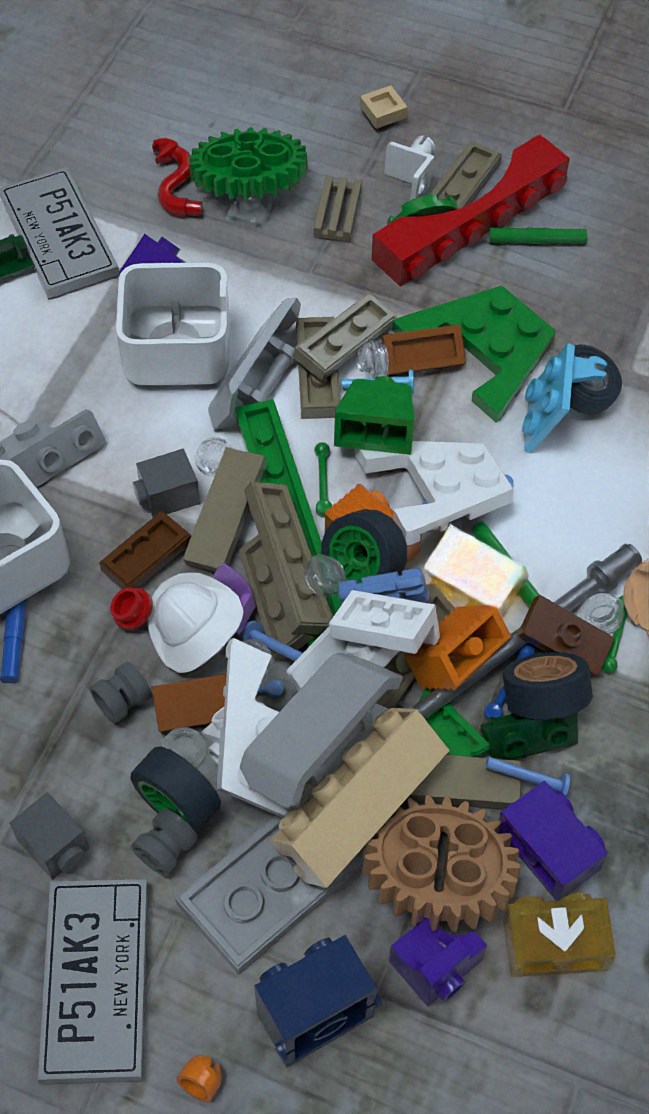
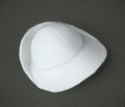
M181 573L162 582L152 596L153 608L147 620V625L153 645L165 665L178 673H185L201 667L223 649L239 629L244 610L239 596L217 579L201 573Z

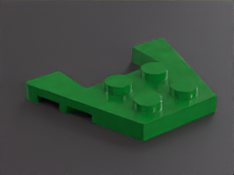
M502 285L393 320L392 331L394 333L460 324L464 348L495 374L493 378L473 391L471 400L495 423L501 420L510 401L514 396L518 395L521 385L529 373L532 374L553 343L556 333L553 327Z

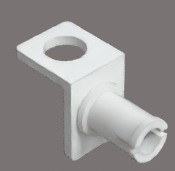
M418 136L411 147L395 142H390L387 145L384 173L412 184L410 200L423 196L430 187L435 157L433 156L435 144L429 137L426 138L422 145L420 144L424 140V136Z

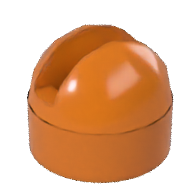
M197 1055L184 1065L176 1080L179 1086L192 1097L204 1102H210L219 1089L223 1078L221 1066L218 1063L211 1065L212 1057Z

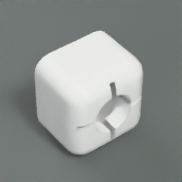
M139 263L126 267L120 273L116 332L122 369L128 380L138 385H205L217 383L226 376L229 367L230 313L227 275L221 266L214 263ZM173 315H179L180 334H186L193 339L160 338L173 334Z
M0 460V547L14 545L21 547V549L0 560V614L62 578L67 573L70 564V554L57 513L20 467L9 460Z

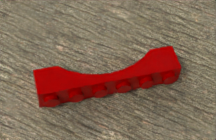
M541 134L535 136L513 150L511 162L502 179L480 199L460 209L443 214L422 217H400L373 233L371 260L400 287L412 279L421 277L428 269L439 262L449 260L460 249L478 242L483 235L489 232L490 228L504 226L512 217L524 210L531 209L538 201L551 193L560 191L567 181L570 158Z

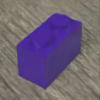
M544 780L501 811L499 834L511 833L510 847L519 849V858L558 903L601 870L608 852L605 850L604 841L598 832L590 826L585 827L575 816L572 804L562 792L554 791Z

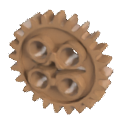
M426 795L424 805L421 806L412 798H407L406 809L404 810L399 807L363 847L362 858L364 863L362 872L365 875H369L368 889L380 890L379 904L395 902L394 916L397 917L409 911L412 913L411 925L416 926L422 918L429 919L431 930L436 931L440 921H447L452 932H457L459 920H464L472 929L477 928L479 915L491 922L494 920L496 909L506 910L509 897H514L521 864L517 863L519 849L510 847L511 833L499 834L501 826L499 820L488 823L484 821L486 810L481 809L472 814L468 812V801H464L458 808L452 807L451 799L448 796H445L442 805H435L432 797ZM440 832H445L448 837L443 867L442 892H436L434 890V881L438 861V844Z

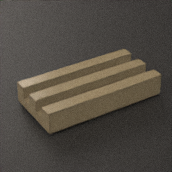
M326 175L314 224V237L350 242L361 193V179H354V183L351 184L347 183V178L340 177L339 182L333 181V176ZM331 192H337L329 229H323ZM345 193L351 194L343 231H337Z

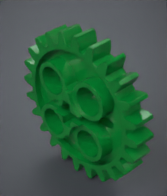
M249 127L244 132L234 129V134L230 135L226 132H220V138L209 136L208 142H199V148H193L192 155L189 156L191 180H195V186H203L205 193L215 190L216 197L227 193L229 194V199L242 195L244 200H248L250 195L254 194L261 199L266 192L278 195L277 189L290 190V184H299L300 178L305 177L306 170H308L306 146L301 145V140H292V134L281 136L280 130L267 133V128H263L259 132L254 131L252 127Z

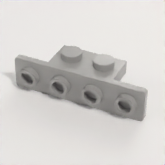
M85 409L55 428L48 426L38 419L21 423L14 429L13 434L0 441V460H9L17 464L37 488L106 444V440L93 412Z

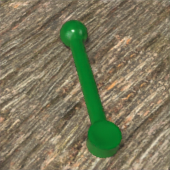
M319 442L314 448L319 464L320 501L316 504V514L321 518H325V512L332 507L331 502L328 501L326 457L330 453V447L325 442Z
M623 595L618 598L616 603L619 613L612 635L615 638L602 666L603 672L609 674L615 672L618 668V662L615 658L628 614L623 603Z

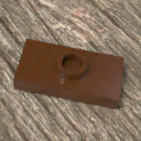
M160 511L99 562L100 569L122 589L127 587L140 588L187 548L191 534L166 513Z
M542 595L534 597L517 634L520 638L545 652H565L586 659L590 668L591 678L599 676L615 638Z

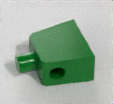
M379 376L374 380H353L335 410L334 446L411 455L414 429L411 386L404 383H395L388 376Z

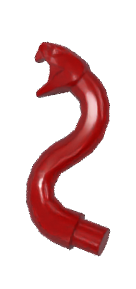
M160 138L154 140L152 150L153 152H160L155 158L156 164L172 161L179 163L178 169L164 178L159 185L157 194L159 203L164 210L172 215L187 217V215L202 216V201H192L188 198H178L172 195L173 190L184 183L191 175L189 152L172 139Z

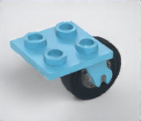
M567 343L556 357H550L544 372L538 379L533 378L526 390L525 400L529 402L528 413L522 424V433H525L524 451L532 453L569 412L570 408L583 414H599L608 409L617 400L622 389V378L617 366L609 356L589 345H572Z

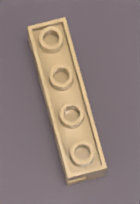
M390 708L382 712L374 720L373 730L362 741L354 743L344 752L342 756L343 762L333 773L326 775L317 787H312V795L300 808L289 812L280 821V830L269 842L280 855L294 859L297 864L292 869L304 883L327 888L450 751L418 709Z

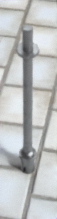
M624 543L603 561H594L587 567V578L554 603L568 611H572L596 592L609 594L617 587L620 579L642 563L639 551L633 545ZM521 627L511 633L510 641L455 691L453 689L448 691L446 688L442 691L438 688L413 707L404 701H400L395 707L418 709L426 720L529 643L517 636Z

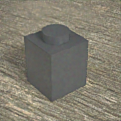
M184 448L136 463L139 480L132 482L134 492L140 506L147 504L152 518L160 511L170 514L200 504L198 480Z
M48 792L9 822L17 841L52 880L61 872L67 873L76 868L84 859L85 852L89 850L84 831Z

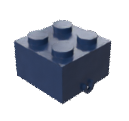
M346 935L334 941L328 937L314 943L305 951L304 958L290 966H287L286 963H280L271 967L260 976V983L254 985L257 1015L286 1068L374 1017L375 1006L377 1008L382 1006L376 985Z

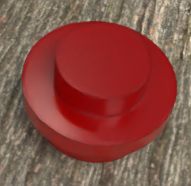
M127 587L120 590L112 599L110 606L115 623L124 630H135L141 627L148 620L152 612V597L141 588Z

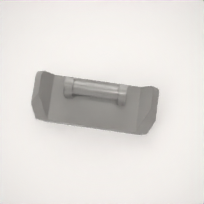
M298 298L283 300L265 321L209 404L208 411L214 430L225 428L234 418L237 398L244 405L267 401L288 366H291L296 360L292 357L295 349L279 340L273 333L285 332L297 321L301 307ZM264 349L273 356L274 360L256 388L253 389L242 380Z
M345 653L331 655L245 750L240 763V769L250 789L285 808L297 806L300 803L305 783L312 787L318 786L324 779V773L360 731L364 732L370 726L372 717L369 710L386 690L399 689L403 677L366 659Z

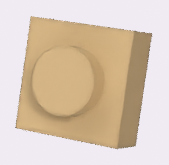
M391 85L360 96V108L376 129L407 118L408 107Z

